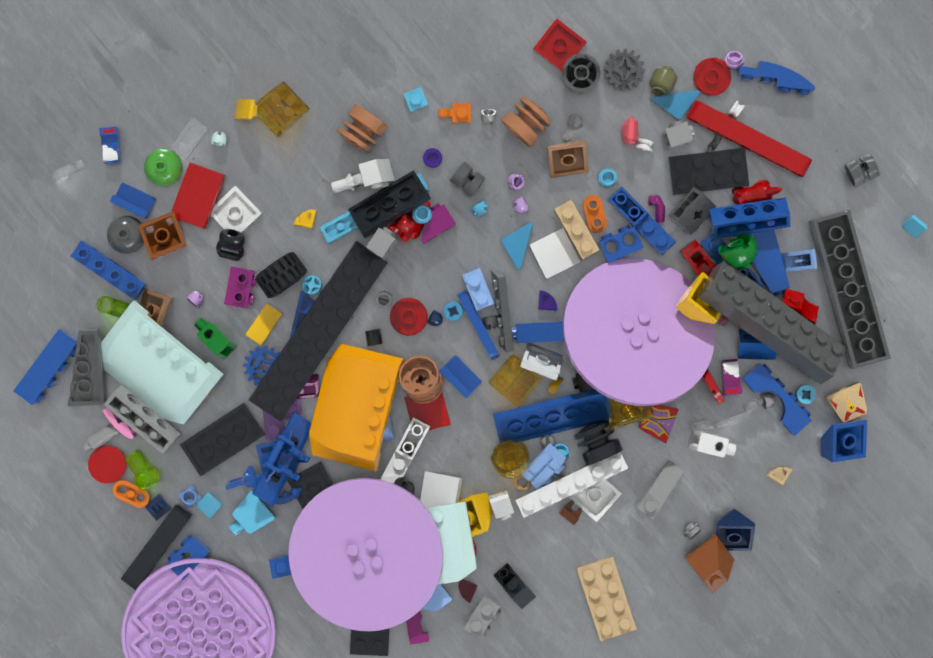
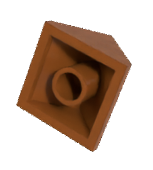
M174 211L138 225L150 260L187 246L185 234Z

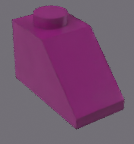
M438 203L430 208L432 216L424 226L421 239L423 244L456 225L444 204L440 206Z

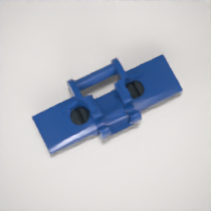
M293 412L282 435L278 434L277 442L267 462H264V471L252 492L254 496L270 506H274L287 478L296 482L299 481L301 476L295 474V471L300 462L308 463L310 457L302 455L301 450L309 436L311 422L297 413Z

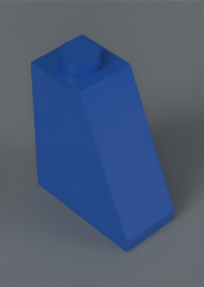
M563 322L516 324V328H512V337L516 339V343L564 341Z

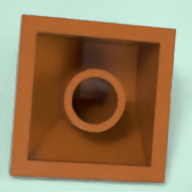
M716 534L685 557L712 593L728 581L734 563V558Z

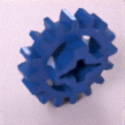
M258 346L256 347V352L249 351L251 357L245 356L248 363L243 364V366L247 367L248 370L244 374L250 375L248 381L255 380V386L262 379L256 377L254 373L258 372L263 377L266 374L264 369L256 370V368L262 365V361L268 364L273 363L280 353L274 354L273 347L268 351L267 346H263V350ZM264 353L271 355L274 359H266ZM257 356L258 361L256 365L251 367L253 359Z

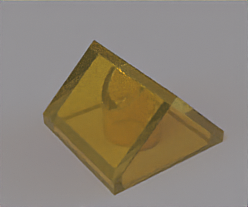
M611 400L609 429H621L655 417L652 406H635Z

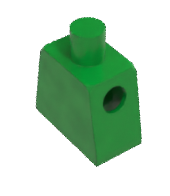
M200 318L194 324L200 331L197 336L217 357L225 360L238 347L216 324L212 322L207 323L203 318Z

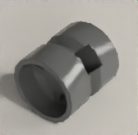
M870 153L860 157L858 162L854 160L844 165L847 176L854 187L865 183V179L871 180L880 176L876 161Z
M464 161L452 176L450 182L456 187H462V191L471 198L486 178L479 172H473V168Z

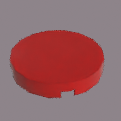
M718 58L702 60L696 66L693 73L695 87L707 96H717L723 93L731 82L730 68L723 60Z
M413 298L399 300L394 304L390 312V323L394 330L406 336L416 335L421 332L426 326L428 319L427 310L424 305Z
M707 368L703 378L712 394H714L716 402L721 404L725 402L724 396L710 370Z
M111 445L95 449L88 460V470L91 476L96 481L104 484L119 480L125 474L127 468L125 455L120 449Z

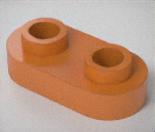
M590 195L583 202L587 225L593 233H600L607 226L603 204L598 196ZM591 201L596 202L595 208L589 206ZM595 220H600L601 225L599 227L594 225Z
M120 480L113 486V494L116 498L135 507L142 508L150 501V494L146 489L127 480ZM121 486L126 487L127 491L125 493L120 491ZM139 494H142L144 496L143 501L138 500L137 497Z

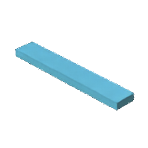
M421 173L417 174L426 191H428L429 188ZM348 211L319 228L327 243L330 244L358 229V226Z

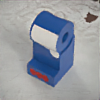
M99 128L104 164L120 163L119 128Z

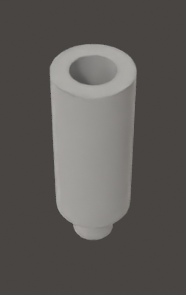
M109 424L88 437V442L83 444V447L86 451L91 448L95 450L121 433L112 424Z

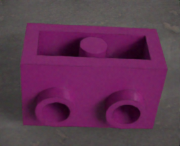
M231 267L224 301L225 305L247 309L249 305H253L254 294H251L252 287H256L257 284L255 281L257 276L255 271Z

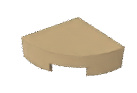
M776 467L769 471L766 476L783 486L793 469Z

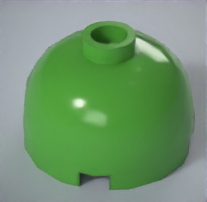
M166 148L157 149L147 156L144 163V172L147 179L153 184L165 187L175 184L180 179L183 167L180 157L174 151Z

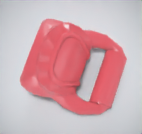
M630 116L623 123L621 129L622 140L627 145L636 143L638 140V121L634 120L633 116Z

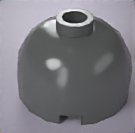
M576 54L567 59L562 72L563 80L568 88L582 93L593 89L600 80L601 74L599 63L588 54Z
M132 216L116 218L107 229V239L110 246L124 254L138 251L144 244L138 226L142 223Z

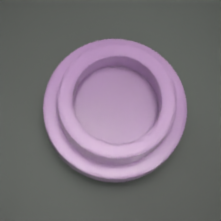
M731 51L725 57V64L731 68H738L744 64V58L740 52Z

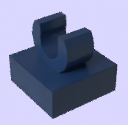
M161 494L144 506L156 521L172 509Z

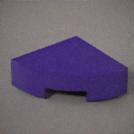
M542 290L539 291L538 309L557 311L555 299L549 293Z

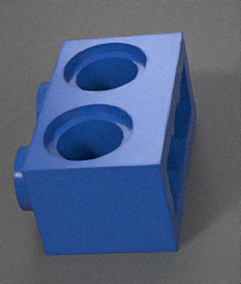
M627 225L618 229L620 233L614 236L612 233L601 237L602 241L598 243L606 262L610 263L644 248L635 226L630 228ZM626 234H631L634 237L632 245H627L624 242ZM608 242L616 244L615 252L607 251L606 245Z

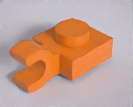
M452 103V109L438 110V118L452 117V123H471V103Z

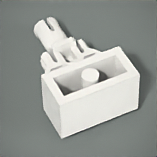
M375 159L358 164L360 174H347L346 178L332 182L331 186L334 193L349 189L357 191V186L360 185L372 187V189L387 187L390 182L395 181L390 160Z

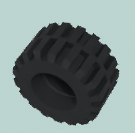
M289 252L262 270L256 276L255 281L267 298H274L303 278L307 273V269L295 252Z

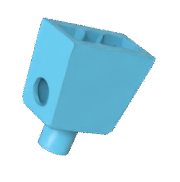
M253 490L249 492L232 513L236 521L229 526V529L235 535L239 534L243 529L248 534H251L277 517L264 501L252 494Z

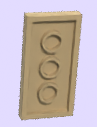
M613 556L577 567L576 569L600 642L637 630Z

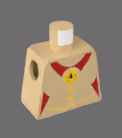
M860 382L824 396L840 423L861 420V415L868 413Z

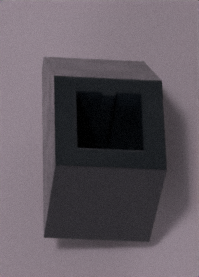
M508 563L493 575L521 609L536 597Z

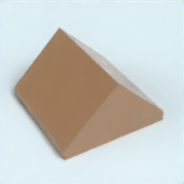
M586 141L547 146L551 177L589 172Z
M145 289L140 305L149 312L148 316L164 328L173 298Z

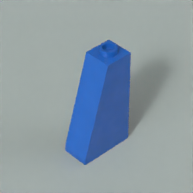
M768 230L749 233L750 237L754 235L758 246V255L751 263L752 267L767 287L769 293H774L775 296L784 294L785 289H789L790 285L775 231Z

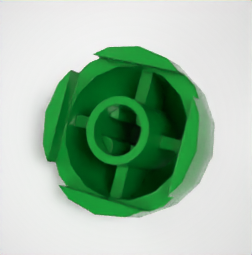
M749 234L734 237L729 240L730 244L725 246L723 243L718 248L723 261L741 270L749 268L758 255L756 239L754 235L750 237Z

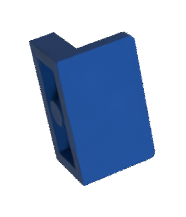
M121 183L116 195L112 196L110 202L147 219L156 202V198L132 186Z
M738 330V359H776V352L745 330Z
M456 355L439 370L465 398L482 383Z

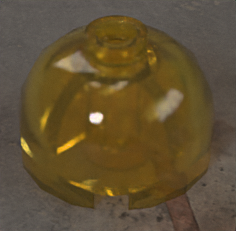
M506 440L499 443L493 449L494 453L491 455V461L495 471L500 476L507 479H515L522 476L528 469L530 455L527 446L523 442L519 441L518 443L513 442V440Z

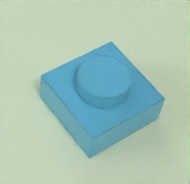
M421 87L403 94L410 112L428 106Z

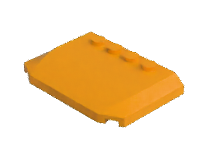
M340 344L327 361L309 431L312 455L377 472L382 454L380 453V448L399 371L406 359Z

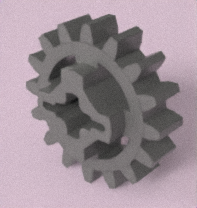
M627 48L624 49L623 53L619 49L616 50V56L611 53L609 55L611 60L606 59L605 61L608 66L603 68L604 71H608L604 75L605 78H610L608 84L615 83L614 89L621 86L622 91L625 90L626 86L631 90L632 84L638 86L639 82L637 79L642 80L644 77L640 73L645 72V69L641 68L644 61H638L640 55L635 57L634 50L630 54L627 53ZM621 58V62L618 65H612L616 59ZM629 58L634 61L636 66H632V64L629 62ZM624 61L626 69H629V71L626 72L625 76L623 74V71L619 70L620 68H622ZM613 74H617L620 78V81L615 79ZM631 74H636L633 80L627 82L628 77Z

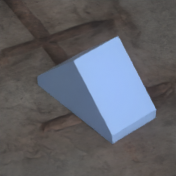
M815 249L782 253L786 272L817 268Z

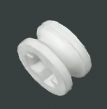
M737 100L727 115H732L733 119H736L745 105H740Z
M638 138L639 144L636 145L637 149L653 151L651 146L655 142Z

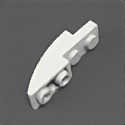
M413 417L380 480L394 483L397 478L404 477L430 428L429 425Z

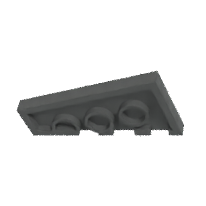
M499 269L491 270L495 294L494 304L498 314L496 322L501 336H498L499 346L505 352H513L506 277Z
M80 329L78 331L76 357L73 365V377L67 406L104 405L106 402L100 331L99 329Z

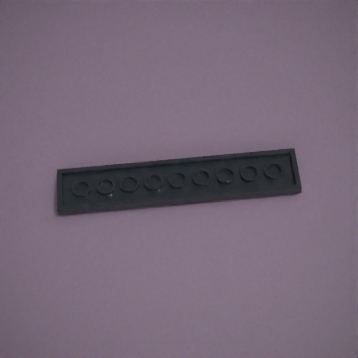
M355 241L248 400L281 422L388 262L368 250L358 241Z

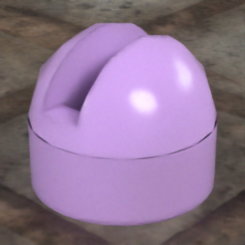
M512 174L509 176L508 185L512 189L518 190L524 186L525 180L522 175Z
M523 196L514 201L513 207L516 212L524 213L529 210Z
M198 291L190 293L186 298L196 308L203 302V296Z

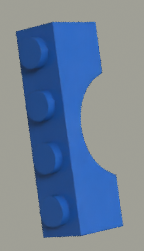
M756 364L741 379L754 393L770 391L776 394L783 406L780 422L793 436L797 435L812 421L809 418L811 414L804 406L802 408L799 407L796 403L798 399L791 392L788 394L783 389L785 385L779 378L774 379L770 375L772 371L766 364Z

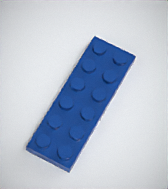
M595 389L493 414L500 446L591 425L598 421L612 420L608 397Z

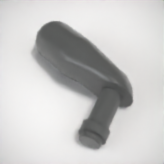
M715 133L713 141L708 144L707 151L709 153L714 151L721 142L722 136L720 133Z

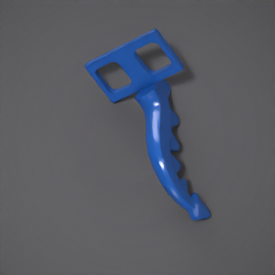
M249 466L246 472L243 473V477L228 481L225 488L228 490L245 485V483L247 488H255L262 473L256 475L253 467ZM292 488L290 494L283 491L282 496L279 494L275 504H286L294 498L298 499L302 488Z

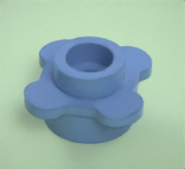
M192 485L188 486L187 490L180 492L178 495L179 499L185 503L186 508H191L195 502L201 500V495L196 493L195 487Z

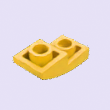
M236 100L234 119L252 120L253 116L256 117L257 105H254L255 100Z

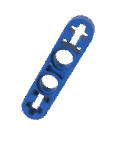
M466 290L457 294L489 357L491 360H494L500 355Z

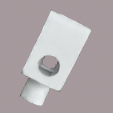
M692 429L687 448L723 458L725 454L731 456L735 454L736 445L729 443V439Z

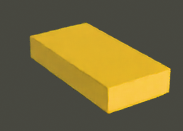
M267 303L245 335L262 346L283 314Z

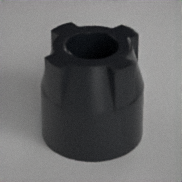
M380 329L365 331L368 346L383 344Z

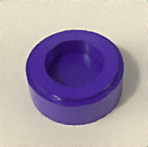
M430 148L425 151L423 161L430 168L438 167L442 162V154L439 150Z

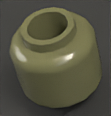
M663 66L656 68L649 82L651 90L660 96L670 94L677 82V76L671 67Z

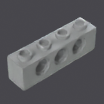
M386 227L383 230L378 228L366 248L385 260L397 243L396 235Z
M123 385L118 387L104 403L110 411L162 454L170 448L181 434Z

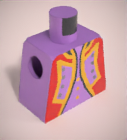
M663 405L645 406L643 410L634 406L630 417L640 420L639 429L663 443H667L679 409Z

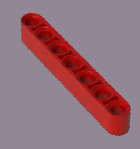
M694 100L686 116L690 121L714 133H720L723 138L800 177L805 176L812 162L811 158L700 101Z

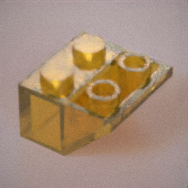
M283 81L262 96L257 102L256 115L279 137L289 130L310 108Z
M512 354L488 383L518 408L543 378L533 371L520 367L522 360Z

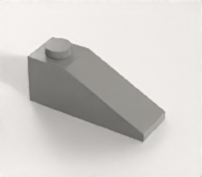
M668 460L635 507L653 519L684 471Z

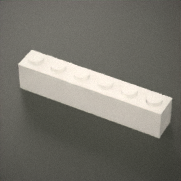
M621 452L527 494L517 499L516 503L523 517L526 518L627 470L628 466Z

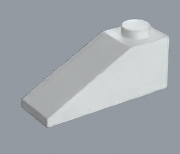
M507 490L489 496L496 519L500 518L503 521L512 517L511 514L514 513Z

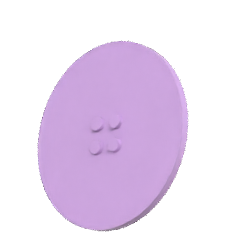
M624 258L610 263L607 262L596 267L583 277L567 301L562 323L566 351L581 377L591 387L606 397L635 406L664 404L679 398L694 387L710 364L714 350L715 332L714 324L691 320L675 308L684 292L692 283L671 267L642 258Z
M357 478L333 484L317 494L305 506L292 529L289 542V565L292 578L299 593L306 603L321 617L333 624L351 630L379 631L407 621L417 614L429 601L437 587L442 572L443 546L440 532L432 515L413 494L391 482L373 478Z
M210 558L182 559L181 561L164 565L150 574L130 598L123 616L121 628V642L125 658H272L276 639V627L272 608L258 584L237 567ZM199 563L193 570L188 567L179 576L170 569L183 564ZM187 573H189V575H188L184 580H182V578H183Z

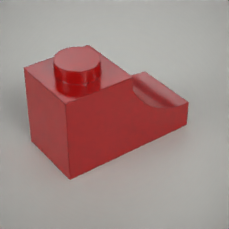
M695 239L681 249L680 252L698 276L703 272L709 277L715 265Z
M786 288L780 301L815 325L819 306L807 301L804 297L805 293Z

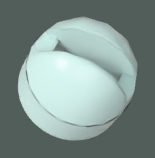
M216 131L212 135L211 144L226 146V134L222 132L221 135H218V131Z

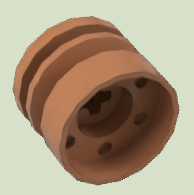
M522 96L519 100L525 107L523 108L516 103L514 106L519 113L516 115L508 111L501 119V122L517 138L531 147L539 138L534 131L535 128L544 132L546 129L541 122L550 126L552 121L538 104Z
M354 104L348 113L354 121L351 124L343 120L342 124L348 130L346 131L338 127L336 131L346 142L358 150L370 153L372 149L366 145L367 141L376 145L371 135L375 134L381 137L388 126L364 108Z
M415 356L406 360L400 368L399 382L412 401L420 404L431 403L442 393L444 387L443 377L435 362L430 358Z

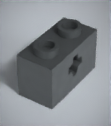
M693 187L670 213L669 217L682 230L692 235L710 215L709 209L716 208V205L703 192Z

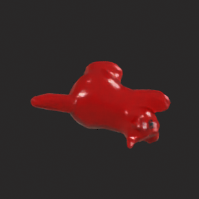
M759 180L752 187L733 188V202L739 205L771 200L773 195L782 191V188L771 187L770 182L767 180Z
M427 201L423 205L430 207L431 202ZM413 210L388 226V229L398 234L403 242H407L410 237L412 239L418 238L424 224H419L413 219Z

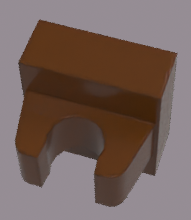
M572 500L559 510V514L575 525L582 513V508L580 507L577 511H573L571 507L575 502Z

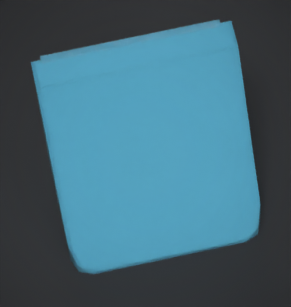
M911 215L904 222L902 228L914 238H917L928 228V225L917 216Z
M208 492L196 507L210 519L223 504Z

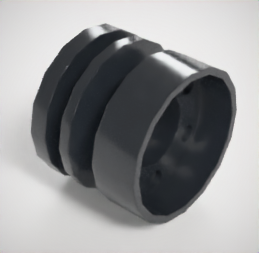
M611 420L595 422L573 435L575 440L584 438V441L577 444L578 447H588V450L581 454L586 466L609 458L623 450L618 438L609 440L608 436L613 434L615 430L605 431L606 427L612 425Z

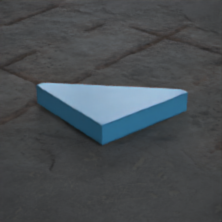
M695 90L653 97L651 101L679 121L700 91Z
M532 222L501 239L517 270L521 269L533 225Z

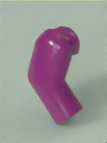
M656 194L655 196L650 195L648 203L650 206L655 205V221L664 222L665 205L661 197Z

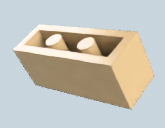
M572 200L554 209L581 260L599 251L597 244Z

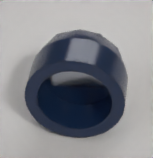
M433 310L427 324L431 326L441 325L443 322L441 313Z

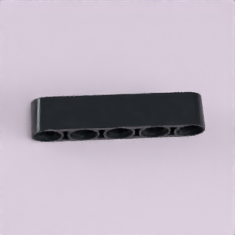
M176 504L121 577V580L136 590L192 515Z

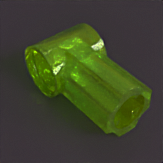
M102 296L98 299L96 306L100 312L120 318L130 303ZM105 299L111 302V307L108 310L101 308V302Z
M136 450L125 457L124 460L135 475L134 481L140 490H144L160 481L158 471L154 467L149 466L140 450Z

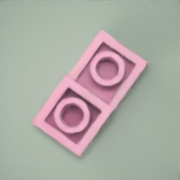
M108 408L103 410L110 423L120 433L129 439L137 436L135 431L124 421L121 422L120 418Z

